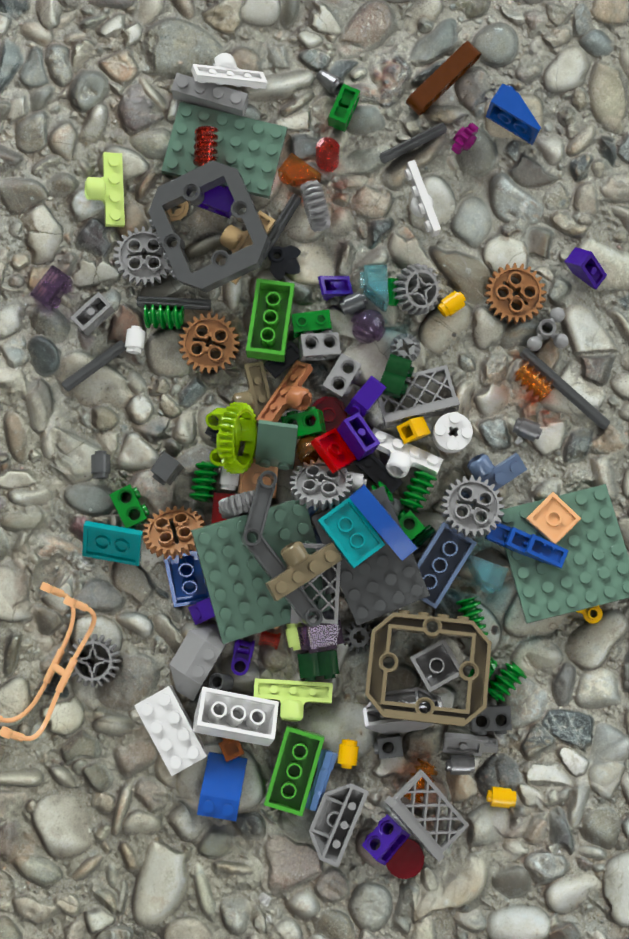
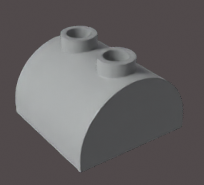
M445 639L410 657L418 676L429 693L459 677L460 665Z

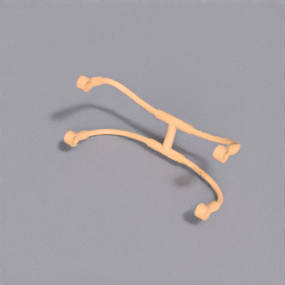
M42 582L39 589L65 598L63 603L70 606L71 618L64 641L54 656L43 679V684L34 700L21 714L15 717L3 718L0 715V722L13 723L25 717L37 704L47 685L50 684L55 672L62 677L55 689L56 692L46 717L34 735L25 736L23 733L2 726L0 736L21 742L33 741L45 730L59 695L63 692L78 662L77 658L91 636L97 620L95 611L88 604L70 597L64 590L46 582ZM76 608L83 612L87 611L92 617L90 627L64 669L59 664L73 631Z

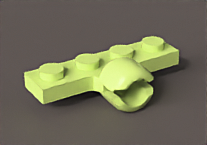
M103 152V177H88L86 179L85 196L88 200H100L104 203L105 227H124L122 153Z
M255 678L253 697L280 701V718L284 721L298 722L303 719L305 703L332 704L333 683Z

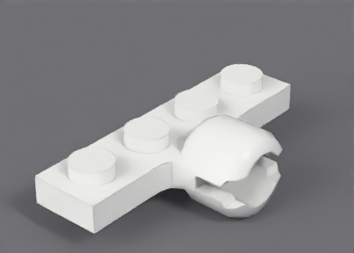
M228 53L218 54L214 59L215 63H213V66L192 65L191 72L194 80L200 83L226 84L235 87L244 86L253 89H266L268 83L263 72L239 69L233 56Z
M415 160L409 161L405 169V175L408 181L411 180L413 186L411 191L414 197L412 198L410 209L415 216L425 217L424 225L426 231L430 232L432 237L440 234L441 227L433 209V199L427 193Z
M374 427L372 432L380 442L376 449L389 456L386 469L391 476L395 478L405 477L410 467H415L436 477L443 462L442 458L412 444H404L401 439Z

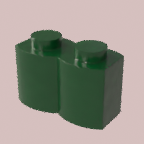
M390 354L380 381L387 387L382 394L400 399L401 395L406 394L408 389L406 381L408 377L412 378L415 367H412L411 360Z
M337 649L298 654L300 678H304L305 681H314L316 676L332 679L336 678L335 674H339Z

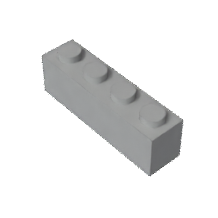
M176 73L171 88L173 99L243 117L249 104L248 93L214 83H200L195 81L194 77Z

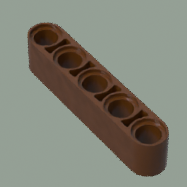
M466 41L408 97L405 103L418 116L422 115L477 62L482 53L469 41Z

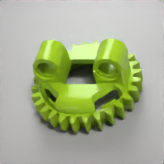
M233 402L230 403V407L216 408L207 414L205 419L208 427L213 430H219L216 435L217 447L211 451L210 461L216 466H224V469H227L226 472H230V474H243L247 472L248 468L251 467V463L254 462L253 457L256 456L258 429L256 426L257 421L255 420L256 415L247 403ZM241 441H246L243 455L238 456Z

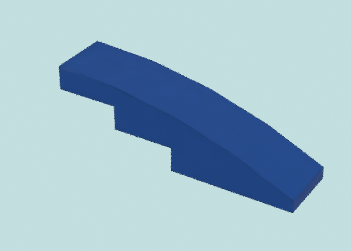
M365 485L349 496L355 506L402 561L418 549Z
M502 523L496 524L497 528L495 530L490 528V534L485 536V539L560 569L569 551L535 534L530 535Z

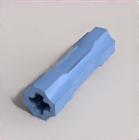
M321 749L312 788L309 791L305 808L317 811L338 753Z

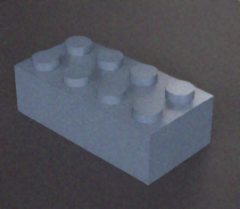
M445 522L441 523L417 562L430 593V596L420 601L432 609L438 607L477 544L468 536L465 538L461 532L456 534L457 530L455 528L451 530V526Z

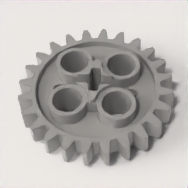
M142 226L141 231H138L135 227V233L128 230V237L121 235L123 242L117 240L119 247H114V252L117 254H114L113 258L117 260L114 264L115 267H119L117 269L118 274L123 273V279L129 277L130 284L135 280L136 286L143 282L144 287L147 286V282L154 286L155 280L161 283V276L167 279L166 272L171 273L170 270L172 268L170 267L171 264L167 263L163 256L165 252L164 247L160 246L156 239L157 231L152 233V227L145 231V227ZM135 245L138 246L139 249L134 251L131 250L130 247ZM156 245L158 249L150 250L149 247ZM133 263L140 265L138 268L130 267ZM151 263H157L159 266L157 268H151L149 265Z
M318 458L317 462L311 459L310 464L303 462V467L297 466V471H292L293 476H290L289 487L294 500H299L300 505L306 503L307 509L314 506L315 511L318 507H321L322 511H324L327 506L332 510V505L338 506L340 502H343L350 496L353 479H351V473H347V468L332 474L327 465Z
M473 475L470 476L469 480L463 476L462 482L456 479L455 485L451 483L448 486L450 490H445L444 494L446 496H443L441 499L445 503L440 508L446 510L442 513V516H448L445 523L451 522L450 529L452 530L456 527V534L463 531L466 538L468 533H471V537L474 539L476 533H478L481 538L484 532L489 535L491 532L490 528L495 530L497 528L496 524H500L502 521L499 517H502L504 513L500 510L505 505L499 503L503 500V497H497L500 490L493 491L495 484L488 486V479L483 483L481 482V476L477 480H474ZM461 492L468 493L469 498H463ZM480 497H485L488 503H482ZM457 510L464 511L465 516H459ZM476 515H481L484 518V522H479L476 519Z

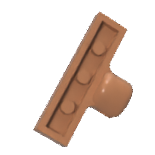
M295 361L256 418L257 422L259 420L278 422L288 408L304 411L310 407L312 394L309 392V389L303 388L302 385L313 370L311 364Z

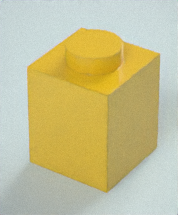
M423 416L409 419L397 426L404 444L418 441L431 433Z

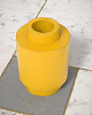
M453 291L440 300L437 308L445 318L452 316L465 306L466 298L461 292Z
M342 739V744H339L337 763L341 764V768L352 769L353 766H357L358 741Z
M492 786L491 790H487L486 801L490 802L491 807L510 809V807H515L516 791H512L511 788Z

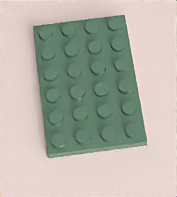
M180 102L161 171L163 174L180 177L210 161H216L238 169L249 194L270 199L287 134V127ZM225 182V183H223V184H221V185H219V186L225 188V186H228V185H227V183Z

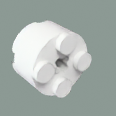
M458 412L447 413L441 416L432 431L435 446L442 452L457 453L463 450L469 444L473 435L470 421ZM450 430H451V431L454 430V431L456 432V433H455V436H454V435H451V436H450V435L448 434V433L450 432Z

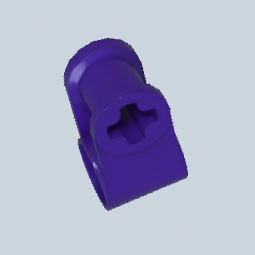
M241 639L235 640L231 669L234 674L245 675L248 672L255 648V640H252V642ZM238 661H243L246 665L243 672L235 670V664Z

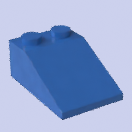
M502 83L491 100L485 117L533 145L541 127L520 94L512 86H506Z
M190 550L189 556L183 553L182 558L176 555L174 560H172L171 556L164 559L174 607L196 604L209 598L197 551Z
M209 752L197 815L230 821L237 820L248 758L237 757L226 763L223 754Z

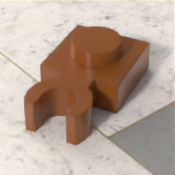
M221 738L223 741L218 743L226 763L244 755L241 744L237 740Z

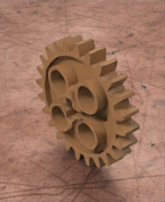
M514 263L512 268L506 264L505 270L499 267L498 273L493 272V278L489 277L488 279L490 284L485 286V289L489 291L485 292L484 296L489 297L485 302L486 304H491L488 310L495 309L494 317L500 314V321L505 317L507 318V324L513 319L516 325L519 319L522 323H525L526 317L532 320L533 315H538V310L543 308L541 303L546 301L541 296H544L547 291L541 290L545 284L539 283L542 277H535L537 271L531 273L530 266L525 270L524 264L517 268L516 263ZM510 278H517L519 284L512 283ZM530 290L533 296H526L524 291ZM498 291H504L506 297H500ZM517 291L518 295L513 296L512 293ZM517 303L520 306V310H514L511 304Z
M208 312L207 318H204L201 313L199 320L194 316V323L187 321L189 328L182 327L185 334H179L180 338L183 339V341L178 342L180 346H183V348L179 349V352L185 353L182 359H189L186 364L188 366L194 364V371L199 367L201 374L205 369H207L209 375L212 369L218 373V368L220 367L225 371L224 365L231 366L230 359L236 360V356L233 353H239V349L235 347L240 345V342L236 341L239 338V334H233L236 331V327L230 328L232 322L228 321L225 323V316L219 320L217 313L214 318L211 317L210 312ZM202 328L208 330L204 336L198 335V331ZM220 333L226 335L222 341L216 339V336ZM209 340H212L213 344H210L209 347H207L206 343H209ZM215 345L225 346L226 348H225V349H222V348H220V347H218V346H215ZM197 346L203 348L199 354L193 353V349ZM214 351H219L221 353L220 357L217 359H213L211 357V354Z
M176 505L173 507V510L166 507V511L163 512L160 509L159 515L153 513V519L148 518V524H144L143 541L146 549H150L151 554L156 553L157 557L163 554L164 559L171 556L172 560L175 559L176 555L182 558L183 553L189 556L190 550L196 551L191 530L205 526L202 516H198L197 511L192 512L191 508L185 510L184 506L177 509ZM170 521L174 522L179 541L178 544L175 543Z

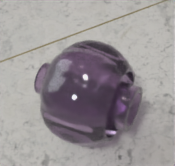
M368 309L361 313L356 312L351 319L353 323V336L361 343L369 344L375 340L378 342L386 332L384 328L385 319L376 310Z

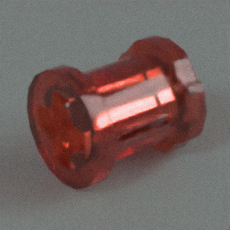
M263 631L258 645L264 644L277 650L282 633L275 634Z

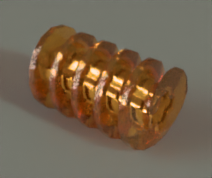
M526 361L514 374L516 375L514 381L522 380L520 386L528 385L526 392L533 390L532 397L539 395L537 401L541 402L552 391L553 388H550L552 381L545 383L546 376L539 378L541 372L533 373L535 366L533 365L528 368L529 361Z
M417 758L421 765H414L417 772L420 769L424 771L434 783L435 780L431 775H438V772L434 769L436 767ZM410 772V775H411L412 777L416 774V773ZM423 778L416 783V789H424L425 780ZM406 793L404 797L411 800V793ZM416 793L415 803H423L420 797H424V793Z

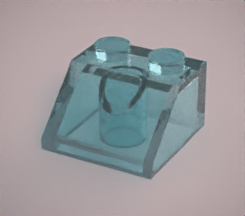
M364 265L363 272H360L359 288H363L365 296L381 311L387 312L389 303L387 265Z
M470 555L465 562L476 585L481 587L480 590L489 594L501 591L508 568Z

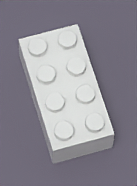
M172 685L134 705L171 776L208 756V752L198 733L192 732L193 724Z

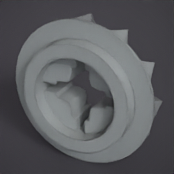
M409 333L399 334L391 343V354L413 362L420 354V342L416 339V336ZM403 341L406 345L411 346L408 354L405 350H400L403 347Z

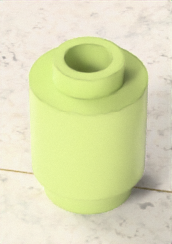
M298 622V624H286L287 629H285L288 647H293V651L304 649V644H308L304 625L302 626L301 622Z

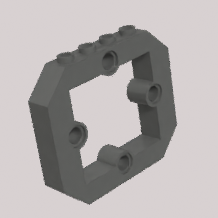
M210 161L159 186L148 211L151 217L148 219L152 229H156L158 233L156 239L159 245L164 247L165 252L163 256L166 262L170 263L173 268L170 272L174 280H178L184 285L206 293L260 268L271 243L238 169L216 161ZM226 182L235 201L231 205V213L238 222L245 224L253 244L231 255L224 250H218L211 257L212 264L193 272L184 251L185 242L176 233L167 210L186 201L192 206H198L204 201V192ZM197 191V194L191 198V192ZM241 208H246L244 214L238 215V211ZM177 240V245L171 248V243ZM226 258V263L219 265L220 259Z

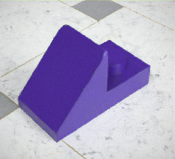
M349 276L318 277L324 301L334 296L353 294Z

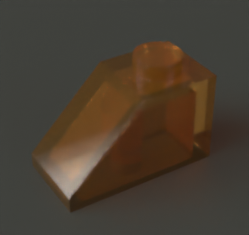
M293 153L288 156L278 169L280 181L286 185L290 184L292 187L301 186V184L311 180L321 182L322 174Z

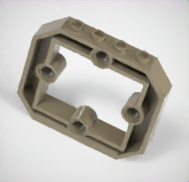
M398 610V613L393 612L372 629L365 695L383 718L464 727L487 708L492 642L477 624L466 616H457V619L449 618L447 614H437V617L429 616L430 613L418 612V615L410 614L408 610ZM435 623L438 626V630L431 633L427 630V625ZM392 630L422 633L428 638H436L441 635L471 639L469 661L463 662L458 671L460 679L467 682L465 710L437 707L428 697H421L415 704L385 701L388 674L394 673L399 666L397 656L390 652ZM392 658L395 662L394 666L391 668L384 667V660ZM465 667L473 668L474 675L472 677L464 675L463 669ZM427 702L430 704L431 709L428 713H422L419 710L421 703Z

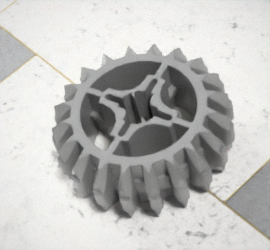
M311 180L301 184L302 200L311 229L316 232L329 228L330 216L320 183L317 180Z
M419 263L408 265L400 270L401 274L396 275L398 280L393 282L397 287L392 291L397 292L394 299H399L397 305L403 306L402 311H408L410 315H421L435 309L434 305L439 304L437 298L442 297L438 293L442 290L441 287H438L441 281L436 280L438 274L432 273L433 269L427 268V265H420Z
M255 490L231 495L220 500L218 508L222 518L230 519L249 513Z
M97 634L92 635V640L89 637L84 646L85 648L91 645L89 655L87 657L78 656V662L74 667L75 672L71 674L72 677L79 675L77 678L78 683L84 679V686H87L90 681L91 687L96 686V681L99 686H103V679L106 683L110 682L108 675L111 677L116 676L112 670L120 669V667L115 665V663L121 662V659H115V655H119L120 651L113 652L117 645L109 646L112 641L110 638L104 642V635H101L99 640ZM79 638L78 643L80 644L83 639ZM73 644L72 647L77 650L79 645ZM98 645L107 651L109 658L102 657L99 654ZM69 651V654L74 655L76 651ZM94 655L96 656L95 658H98V660H103L98 663H95L94 666L92 665L93 663H90V661H85L90 658H93ZM80 663L86 664L89 667L91 676L83 672ZM101 664H109L107 670L97 677L99 666Z

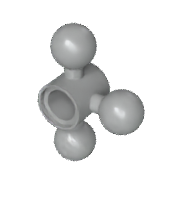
M553 308L550 312V319H544L536 328L537 336H532L527 341L529 350L538 351L542 347L541 340H546L550 337L557 348H565L568 345V337L563 333L557 334L555 332V323L561 322L565 318V312L562 308ZM542 326L549 327L550 333L543 332Z

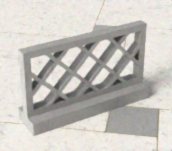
M447 365L413 373L412 378L408 377L406 381L410 386L399 403L391 399V396L387 397L383 394L378 399L385 429L398 426L416 417L423 416L426 419L458 411L460 406ZM444 371L446 378L443 383L434 379L436 373ZM424 377L428 379L425 387L415 383L417 378ZM431 381L440 386L436 394L427 389ZM413 386L422 390L418 398L408 394ZM442 388L450 391L451 397L444 399L439 396ZM424 392L434 397L431 402L425 403L420 400ZM406 397L415 401L413 407L407 408L402 405ZM388 401L397 406L395 411L386 413L385 405Z
M303 543L305 549L315 548L316 551L319 550L318 548H322L327 545L316 543ZM341 561L336 564V568L332 566L336 571V577L330 582L321 573L311 581H308L305 586H301L305 590L310 585L317 592L311 598L312 601L320 595L327 603L320 609L321 612L328 606L334 610V619H326L323 616L322 623L338 624ZM319 576L328 583L320 591L312 584ZM329 586L335 591V596L330 601L321 594ZM291 606L290 623H303ZM314 614L308 619L311 623H315L317 616Z
M421 769L393 797L389 796L384 801L427 852L438 862L445 857L442 853L469 826ZM423 778L425 780L424 789H416V783ZM406 793H411L410 803H402L400 799ZM416 793H424L423 803H415ZM429 793L437 794L436 803H428ZM440 806L448 807V816H440ZM414 807H423L422 817L414 816ZM427 807H436L435 816L427 817ZM439 820H447L446 830H438ZM452 820H459L462 823L456 830H451ZM426 821H434V830H426ZM438 834H446V840L439 845L437 843Z

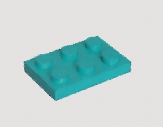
M349 497L317 520L352 569L385 545Z
M85 521L82 556L139 566L141 562L143 531Z

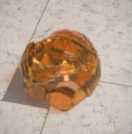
M308 435L298 441L296 453L302 464L303 462L310 464L311 459L317 462L319 454L310 442L319 436Z

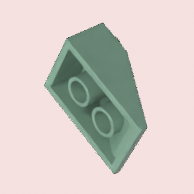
M259 420L256 464L265 468L273 466L281 470L294 469L298 425Z

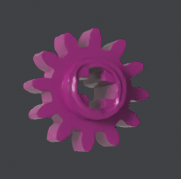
M470 123L466 128L463 126L453 138L455 143L452 145L451 150L457 155L461 154L464 150L468 151L477 140L475 135L479 128L473 123Z

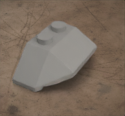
M217 623L189 630L169 664L176 691L192 701L195 700L228 644L222 643Z
M419 687L386 692L385 701L415 704L421 697H428L434 702L435 706L443 707L441 697L435 696ZM371 701L363 708L365 728L385 735L422 730L433 724L383 718ZM427 702L419 705V710L422 713H428L431 709L430 704Z
M349 783L323 794L309 828L319 860L335 867L339 866L368 796V790Z

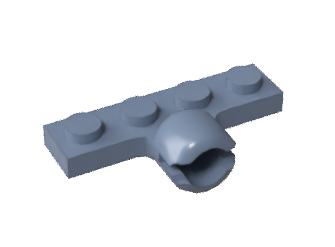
M517 453L496 466L492 464L488 455L485 454L475 456L467 464L474 480L481 476V482L484 483L488 479V486L495 484L493 491L498 490L527 470ZM461 492L463 498H469L468 493Z

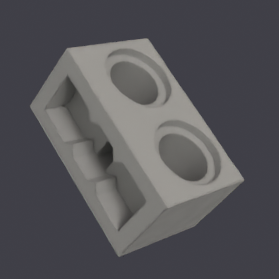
M325 330L321 333L307 331L301 334L298 339L301 362L337 360L341 355L338 332H333L332 330ZM324 342H330L333 347L325 346ZM305 343L313 344L314 348H308Z
M341 353L323 383L322 389L341 400L344 396L348 397L353 388L350 385L353 380L357 381L362 373L360 370L361 364ZM349 365L353 368V372L347 374L343 371V367ZM339 381L343 383L344 387L341 390H337L333 384Z

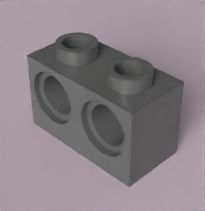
M487 706L485 710L470 721V731L475 732V735H487V731H495V734H507V730H512L511 706ZM503 714L505 717L504 723L497 725L496 717ZM483 715L485 723L482 726H477L476 718Z

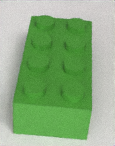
M257 278L246 346L247 358L285 362L295 283Z
M290 725L286 726L265 798V806L303 816L325 739L324 735Z

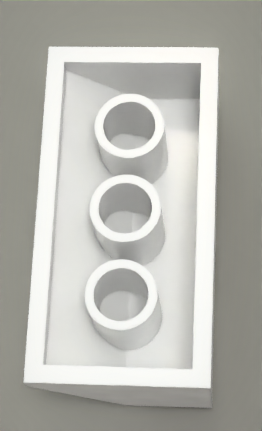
M202 687L194 715L192 732L269 746L275 740L279 702Z

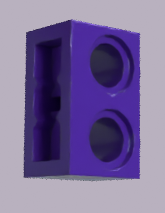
M387 814L378 822V826L373 832L366 836L362 846L376 861L385 866L408 839L410 834L394 818ZM394 827L393 832L389 834L390 829Z

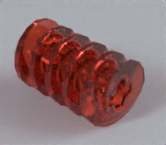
M212 126L196 128V136L194 138L195 158L193 159V163L196 166L200 167L210 161H217V157L212 156L218 153L214 149L218 146V143L214 141L218 139V135L213 134L219 132L217 128Z
M325 137L320 139L316 145L317 166L327 172L334 171L339 164L340 145L335 139Z

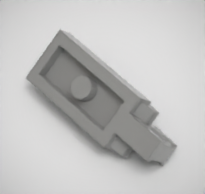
M445 732L442 752L482 756L486 752L497 753L498 739L481 735Z

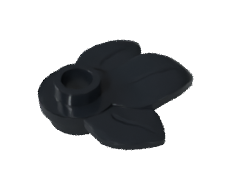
M292 245L284 248L280 246L272 247L268 253L272 275L281 281L285 273L290 275L299 274L300 265L296 258L301 254V251ZM276 253L281 255L279 259L274 258Z

